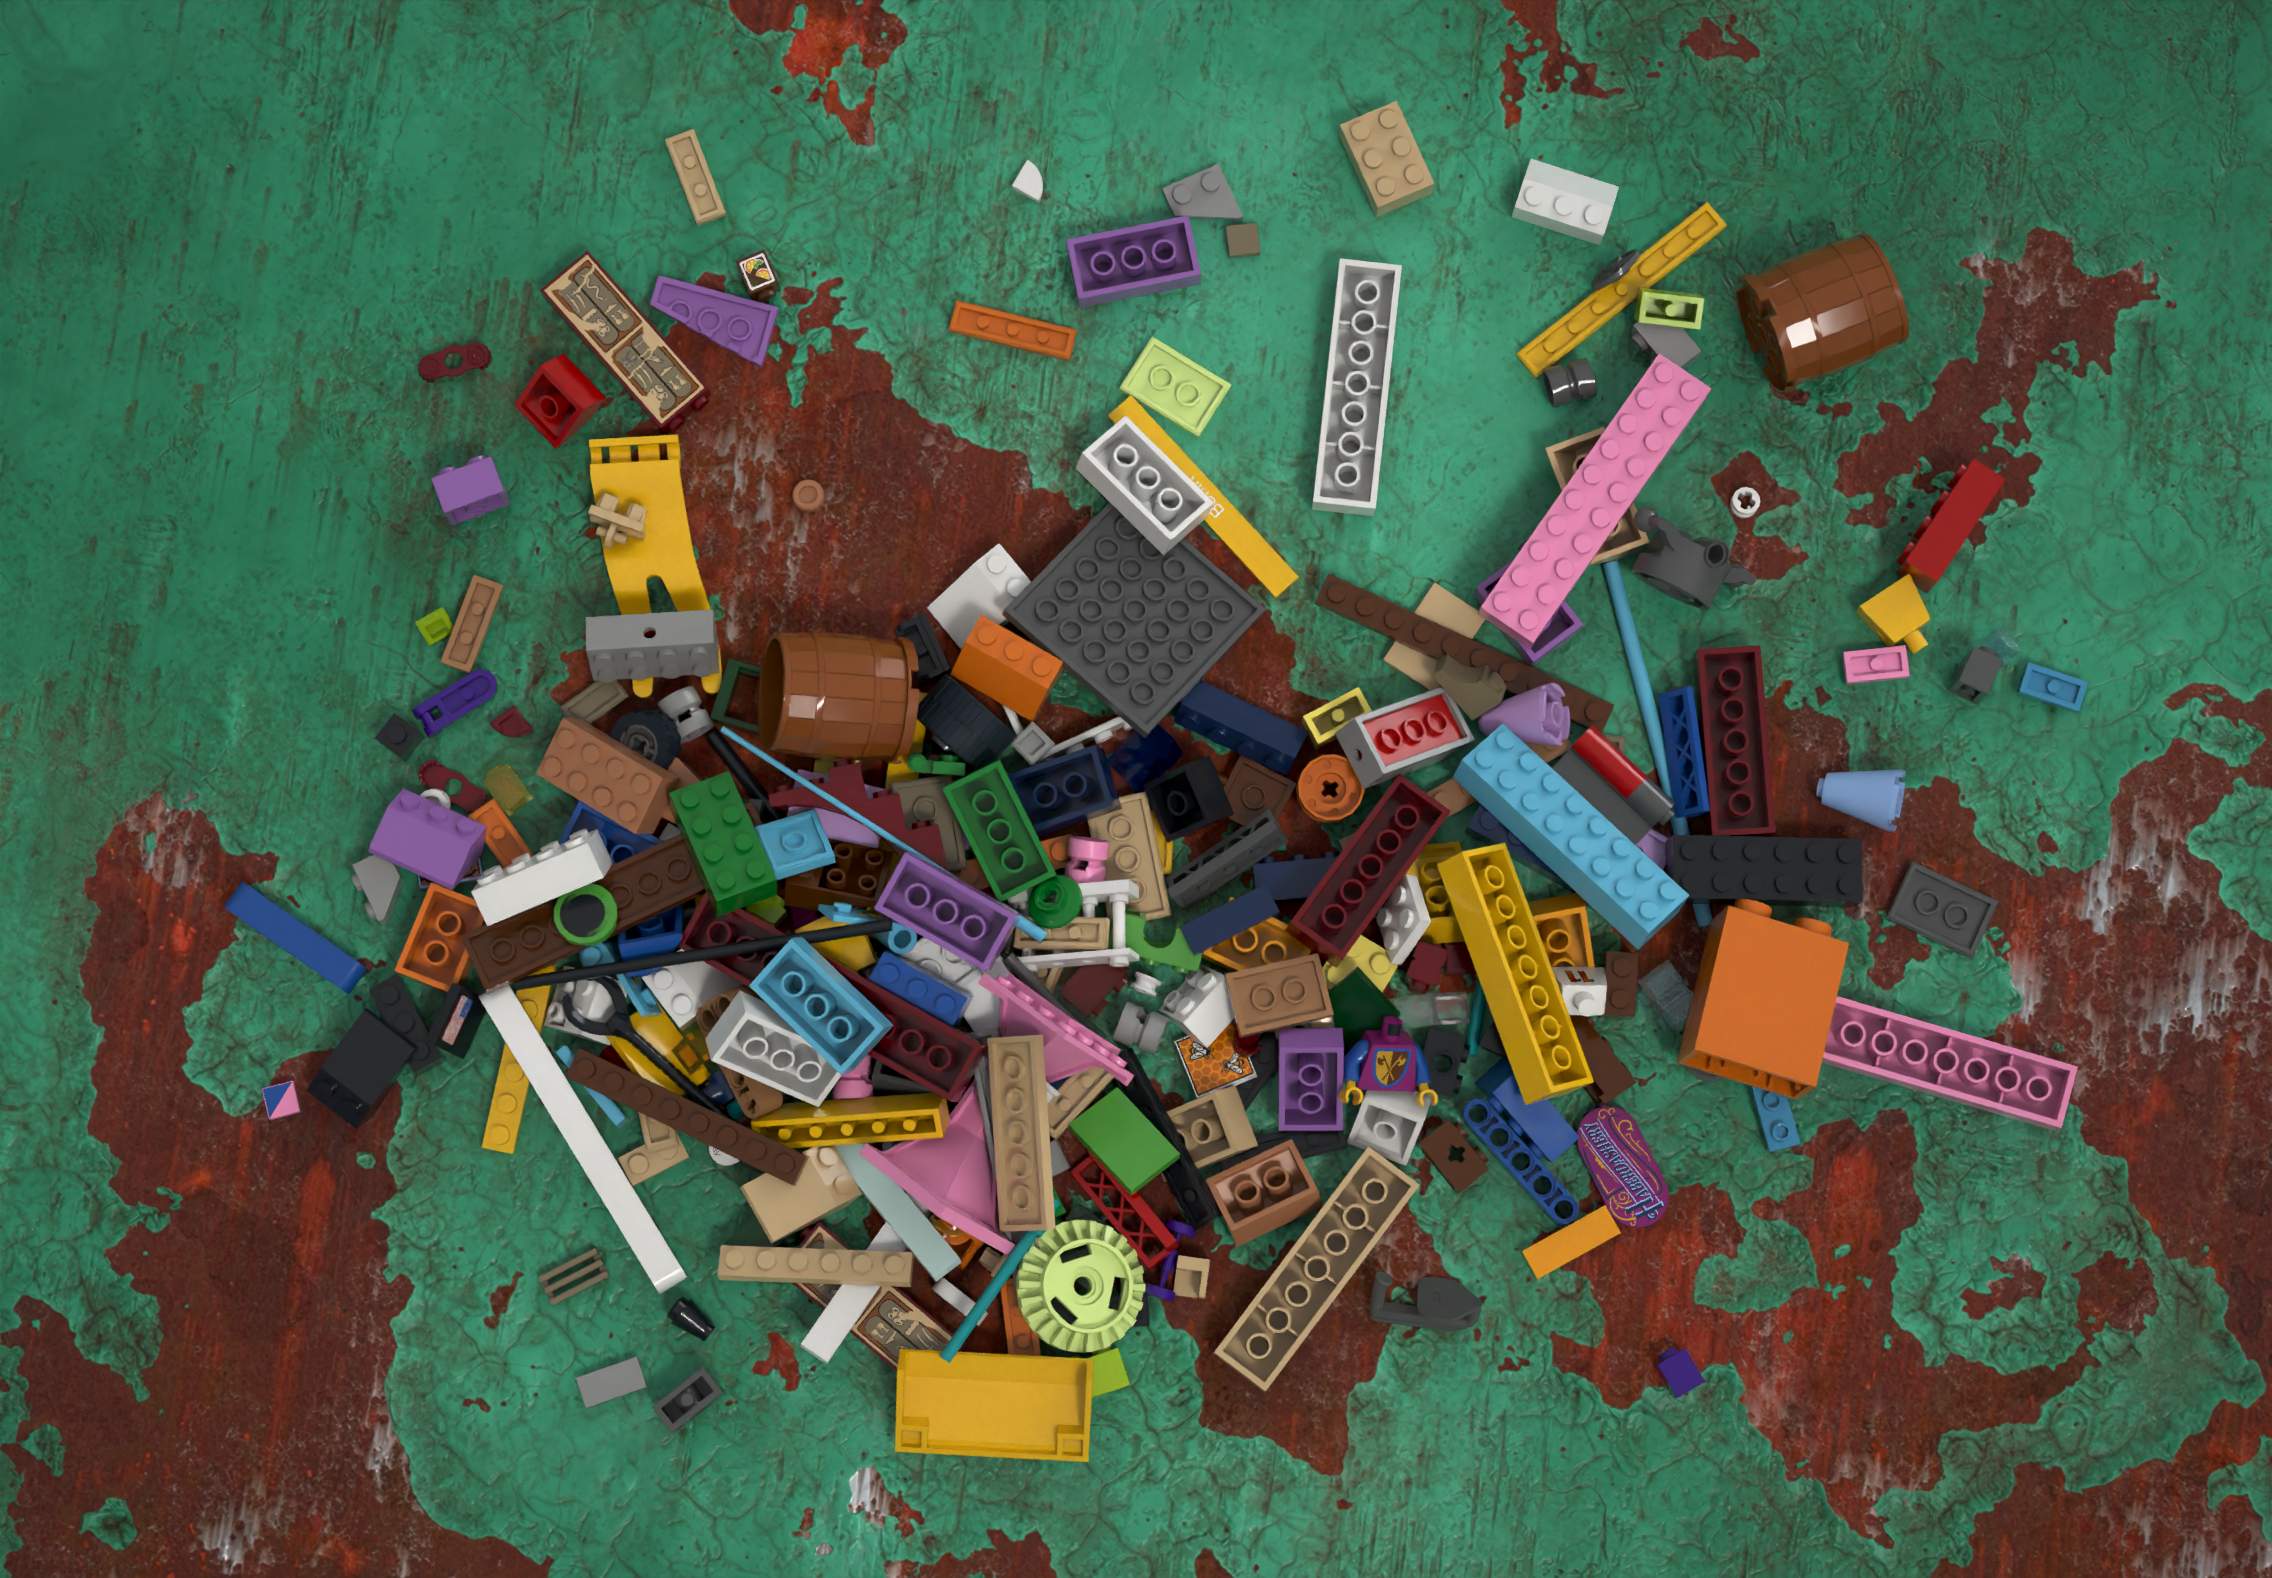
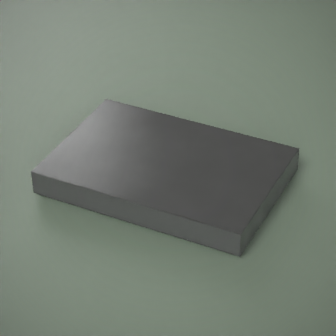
M1912 861L1885 919L1969 959H1973L1999 901Z

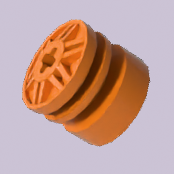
M1336 754L1322 755L1310 761L1300 773L1296 785L1297 801L1302 811L1312 820L1325 824L1338 823L1348 818L1361 804L1364 795V789L1348 758ZM1326 782L1327 785H1332L1334 783L1337 787L1334 791L1336 797L1333 798L1331 795L1324 797L1321 793L1324 790L1322 784Z

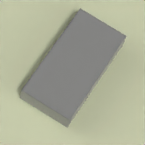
M637 1356L576 1377L586 1409L648 1387Z

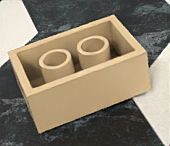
M1397 101L1340 124L1338 136L1375 217L1433 193L1435 183Z

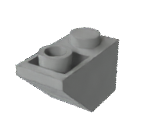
M1637 322L1633 325L1630 332L1632 335L1631 341L1640 352L1645 351L1652 359L1650 364L1653 363L1660 353L1682 369H1685L1697 360L1701 353L1700 348L1682 327Z
M372 855L352 864L356 873L352 874L351 877L359 892L364 890L368 898V902L364 903L371 920L377 919L380 924L385 925L390 921L404 884V879L396 864Z

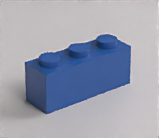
M891 950L883 952L869 978L870 981L951 1026L960 1023L974 997L970 993Z

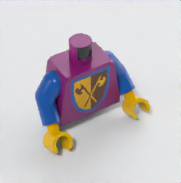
M1394 1016L1385 1017L1382 1030H1366L1363 1032L1361 1040L1357 1041L1345 1055L1343 1083L1346 1084V1088L1342 1089L1339 1093V1100L1342 1103H1348L1350 1092L1353 1094V1105H1359L1363 1100L1361 1090L1415 1092V1087H1419L1420 1091L1415 1097V1102L1419 1107H1424L1422 1098L1425 1093L1430 1096L1432 1106L1437 1104L1438 1096L1436 1092L1428 1087L1431 1084L1426 1058L1419 1044L1413 1042L1408 1032L1401 1031L1403 1021L1400 1018Z

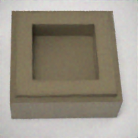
M1257 223L1226 226L1229 259L1260 255Z

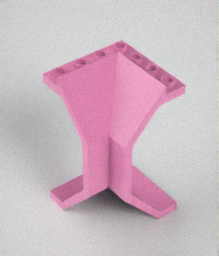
M984 973L979 980V985L999 997L998 1027L1000 1028L1001 1037L1043 1034L1046 1082L1050 1084L1060 1079L1100 1067L1128 1086L1134 1075L1124 1068L1127 1062L1117 1056L1121 1049L1070 1018L1011 973L1006 978L999 975L997 979ZM975 1079L949 1115L950 1122L943 1138L904 1140L885 1151H880L867 1143L864 1145L859 1153L862 1157L935 1215L1009 1256L1016 1245L1002 1235L998 1229V1197Z

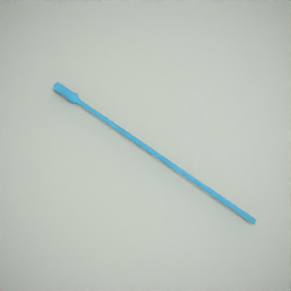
M725 726L720 730L902 850L913 852L943 869ZM1022 915L1015 926L1040 943L1047 934L1045 930Z

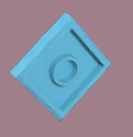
M815 809L754 827L777 880L836 863L834 852Z

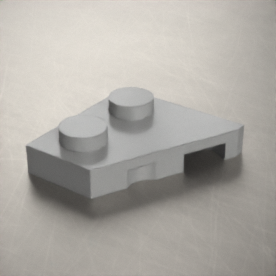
M1219 164L1162 188V193L1174 218L1189 215V220L1191 218H1199L1201 220H1214V218L1233 219V221L1243 220V215Z

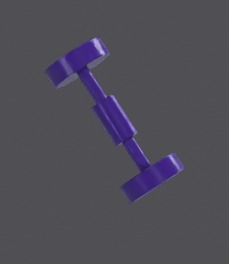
M1171 1219L1166 1220L1165 1227L1175 1233L1174 1238L1178 1244L1181 1235L1190 1238L1195 1237L1196 1231L1194 1232L1192 1226ZM1173 1251L1163 1260L1160 1268L1163 1272L1158 1286L1145 1283L1144 1293L1173 1302L1176 1293L1165 1289L1164 1286L1168 1274L1173 1272L1179 1251Z

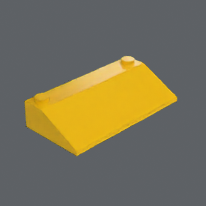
M900 1349L897 1367L895 1452L1089 1462L1094 1359L957 1352L951 1362L948 1363L939 1357L942 1351Z

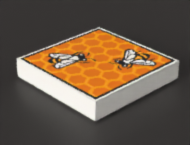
M1233 1020L1208 1048L1195 1042L1189 1036L1174 1041L1197 1099L1211 1092L1236 1086L1257 1077L1250 1057H1242L1234 1051L1232 1046L1234 1034Z

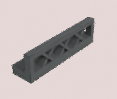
M1268 809L1165 878L1169 886L1167 890L1172 899L1185 911L1289 840L1274 814Z

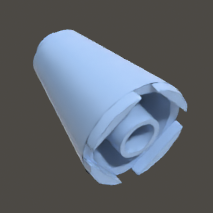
M1895 769L1827 773L1825 779H1819L1816 796L1822 797L1821 803L1885 831L1895 833L1897 825H1892L1891 823L1895 817H1900L1905 782H1899V779L1906 776V771Z

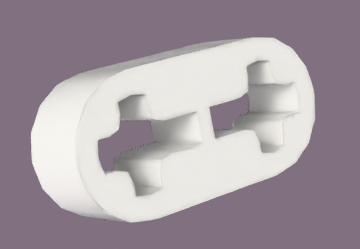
M943 1277L931 1288L965 1316L968 1315L975 1305L974 1301ZM985 1311L976 1325L979 1326L989 1313Z

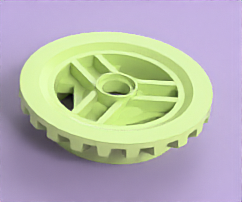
M1073 1220L1056 1224L1055 1230H1046L1042 1237H1037L1040 1250L1035 1247L1033 1242L1020 1261L1016 1277V1295L1022 1316L1030 1329L1041 1340L1057 1349L1086 1353L1107 1348L1125 1336L1126 1331L1133 1327L1137 1321L1136 1316L1138 1312L1142 1310V1297L1146 1284L1143 1283V1266L1139 1264L1137 1252L1127 1243L1128 1240L1108 1225L1091 1220ZM1087 1244L1089 1255L1062 1263L1060 1258L1062 1252ZM1079 1277H1084L1089 1282V1290L1083 1296L1078 1295L1074 1290V1282ZM1118 1277L1121 1282L1120 1297L1115 1309H1110L1108 1307L1114 1278ZM1054 1297L1076 1317L1071 1325L1054 1310L1050 1302Z

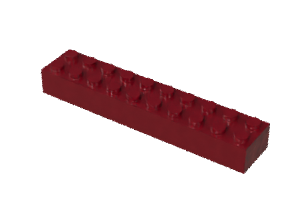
M705 892L683 932V939L677 947L687 951L790 933L744 907L717 917ZM813 947L894 1025L867 1055L948 1101L959 1102L986 1053L988 1045L870 981L867 976ZM781 949L703 962L751 988L749 985Z

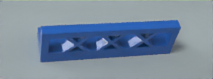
M1683 687L1658 694L1672 796L1673 801L1676 803L1674 805L1675 818H1700L1706 816L1705 812L1710 811L1693 687Z

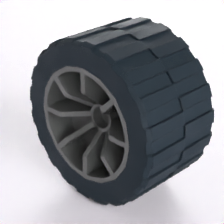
M945 674L919 703L917 720L934 734L932 739L950 755L962 758L975 771L996 761L1016 738V734L948 674Z

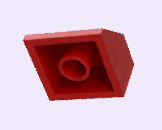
M563 353L538 368L514 406L557 449L593 417L606 397Z

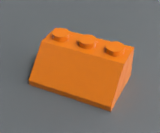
M981 615L965 641L950 675L1033 722L1064 668L1062 667L1063 661Z

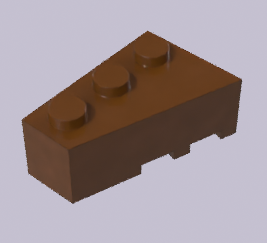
M1569 1015L1594 1080L1593 1083L1584 1086L1583 1089L1595 1106L1602 1108L1636 1082L1628 1068L1614 1055V1050L1604 1036L1600 1037L1593 1028L1596 1025L1591 1016Z

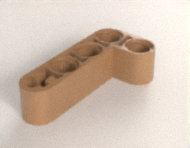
M746 985L738 986L714 996L699 1007L696 1013V1020L705 1038L739 990L755 997L751 988ZM719 1064L736 1100L747 1117L754 1119L782 1106L783 1097L780 1090Z

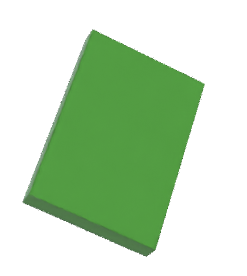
M1118 1087L1069 1123L1068 1129L1131 1196L1180 1158V1153Z

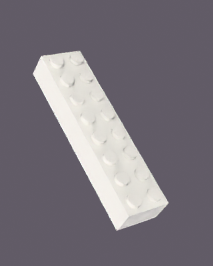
M1341 258L1339 260L1312 510L1374 516L1402 265Z

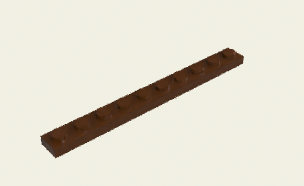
M1327 575L1316 599V605L1437 661L1446 654H1449L1457 662L1469 667H1483L1487 664L1493 672H1497L1503 678L1507 686L1505 692L1513 696L1546 683H1556L1564 691L1565 697L1560 698L1563 706H1569L1570 722L1587 730L1594 725L1602 733L1614 707L1613 704L1333 575Z

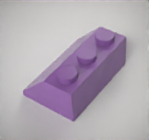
M403 788L387 807L368 852L453 890L483 854L487 826Z

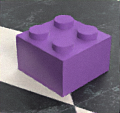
M485 456L474 457L467 461L468 465L458 469L455 467L442 469L437 473L438 476L431 478L443 512L452 526L511 504L499 469L491 456L485 458Z

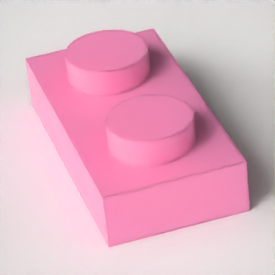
M1906 645L1842 653L1846 685L1910 677Z

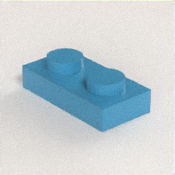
M2028 662L2025 666L2017 694L2078 713L2088 682Z

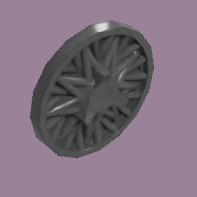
M1633 249L1622 256H1617L1615 261L1606 268L1601 269V272L1591 282V287L1594 290H1600L1617 282L1629 272L1630 268L1639 259V251Z

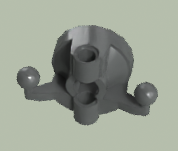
M1646 507L1636 512L1634 524L1638 530L1642 532L1658 530L1646 553L1639 554L1630 571L1647 585L1685 604L1709 610L1723 582L1732 588L1743 586V584L1753 585L1755 583L1756 577L1747 571L1744 566L1738 563H1728L1730 550L1725 542L1708 537H1699L1692 541L1688 533L1677 530L1674 524L1658 517V514L1652 508Z

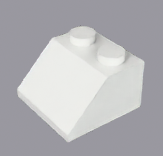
M1366 1090L1347 1143L1366 1150L1369 1146L1382 1157L1406 1166L1425 1121L1431 1103L1430 1096L1424 1094L1422 1098L1424 1107H1419L1415 1102L1418 1091Z

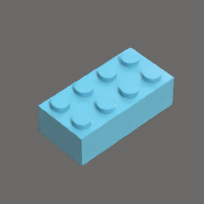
M802 936L791 938L749 985L841 1075L852 1072L894 1026Z

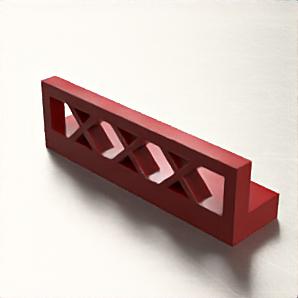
M1088 1150L1089 1157L1071 1170L1070 1174L1119 1234L1128 1240L1127 1243L1132 1249L1136 1250L1138 1257L1149 1270L1153 1269L1180 1247L1177 1240L1137 1192L1131 1196ZM1095 1163L1102 1171L1100 1184L1086 1183L1080 1174ZM1106 1177L1112 1185H1105ZM1092 1189H1100L1099 1197ZM1104 1190L1118 1191L1121 1194L1120 1208H1111L1104 1205ZM1125 1201L1132 1209H1125ZM1112 1213H1119V1222ZM1124 1214L1139 1216L1141 1219L1140 1233L1128 1232L1123 1228ZM1145 1225L1153 1234L1145 1233ZM1131 1237L1139 1238V1245ZM1144 1238L1157 1239L1164 1249L1149 1260L1143 1252Z

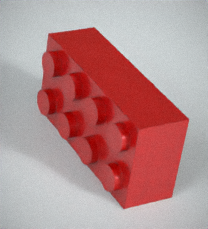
M1973 459L1968 466L1962 463L1947 484L1951 491L1945 489L1932 506L1930 511L1934 513V516L1932 517L1928 514L1914 533L1913 537L1918 540L1916 542L1911 540L1896 560L1900 564L1896 574L1902 578L1910 574L1915 586L1927 594L1938 582L2006 479L1976 459Z

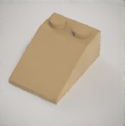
M1236 1086L1211 1092L1167 1111L1198 1169L1258 1146ZM1161 1172L1164 1182H1167L1164 1174Z
M835 1145L812 1147L802 1152L809 1156L796 1186L768 1173H764L740 1187L771 1244L846 1208L862 1195Z

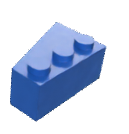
M1501 1058L1475 1082V1085L1486 1095L1488 1103L1498 1113L1501 1112L1508 1121L1506 1123L1518 1137L1522 1135L1529 1144L1526 1146L1539 1160L1544 1158L1552 1163L1580 1138L1548 1099L1525 1105L1508 1060Z

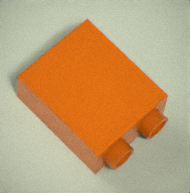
M1738 899L1735 901L1734 907L1727 906L1710 922L1677 1063L1798 1100L1817 1085L1849 943L1831 938L1832 927L1822 921L1811 918H1797L1794 921V925L1771 919L1772 908L1755 900Z

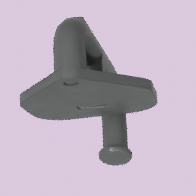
M1378 1271L1375 1274L1369 1305V1315L1374 1321L1458 1331L1473 1326L1479 1319L1482 1301L1456 1280L1440 1277L1422 1278L1417 1288V1306L1385 1302L1387 1287L1392 1284L1393 1280L1385 1272Z

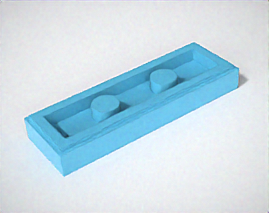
M563 1046L556 1052L565 1065L570 1068L576 1056L568 1046ZM584 1086L618 1128L628 1122V1118L611 1098Z

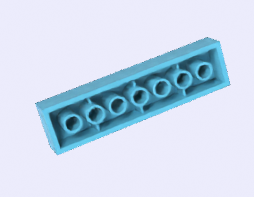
M1501 724L1461 760L1453 778L1638 950L1680 911L1689 894L1507 726Z

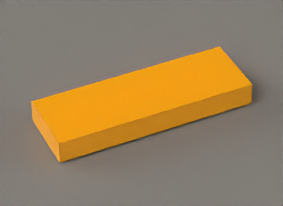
M1606 1205L1521 1251L1537 1280L1619 1235L1621 1232Z

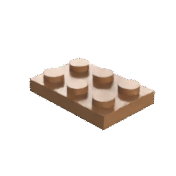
M1318 953L1227 973L1224 976L1240 1038L1330 1018L1334 1015Z

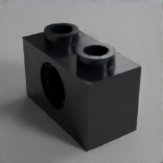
M1429 1027L1422 1050L1428 1063L1431 1084L1428 1087L1436 1092L1438 1098L1450 1100L1453 1093L1459 1094L1463 1076L1457 1075L1460 1062L1466 1064L1470 1045L1465 1044V1035ZM1439 1056L1447 1057L1451 1062L1450 1071L1446 1073L1437 1071L1434 1067V1059ZM1415 1087V1091L1419 1092V1087Z

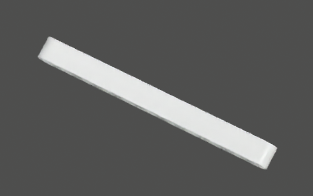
M507 985L490 994L485 992L478 996L659 1294L686 1279L685 1272L511 987Z

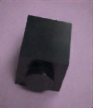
M393 713L375 739L406 762L424 739V736L416 728Z

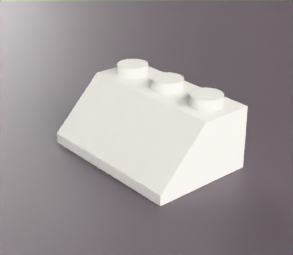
M1530 159L1512 217L1600 245L1619 187Z

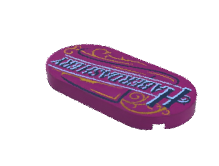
M1604 1106L1592 1110L1579 1124L1577 1134L1580 1138L1576 1140V1146L1604 1205H1606L1612 1218L1625 1226L1643 1228L1655 1223L1661 1218L1667 1208L1669 1192L1667 1184L1637 1123L1630 1114L1617 1107Z

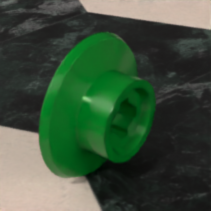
M1055 875L1035 885L1028 899L1029 914L1033 921L1043 928H1061L1073 921L1078 915L1082 905V892L1079 885L1072 878L1065 875ZM1052 895L1056 896V901L1049 903L1050 897Z

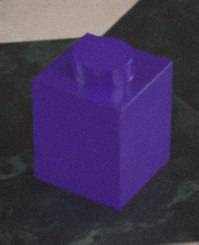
M1675 1346L1658 1356L1661 1362L1654 1365L1674 1399L1679 1398L1705 1382L1685 1348L1679 1351L1676 1350Z

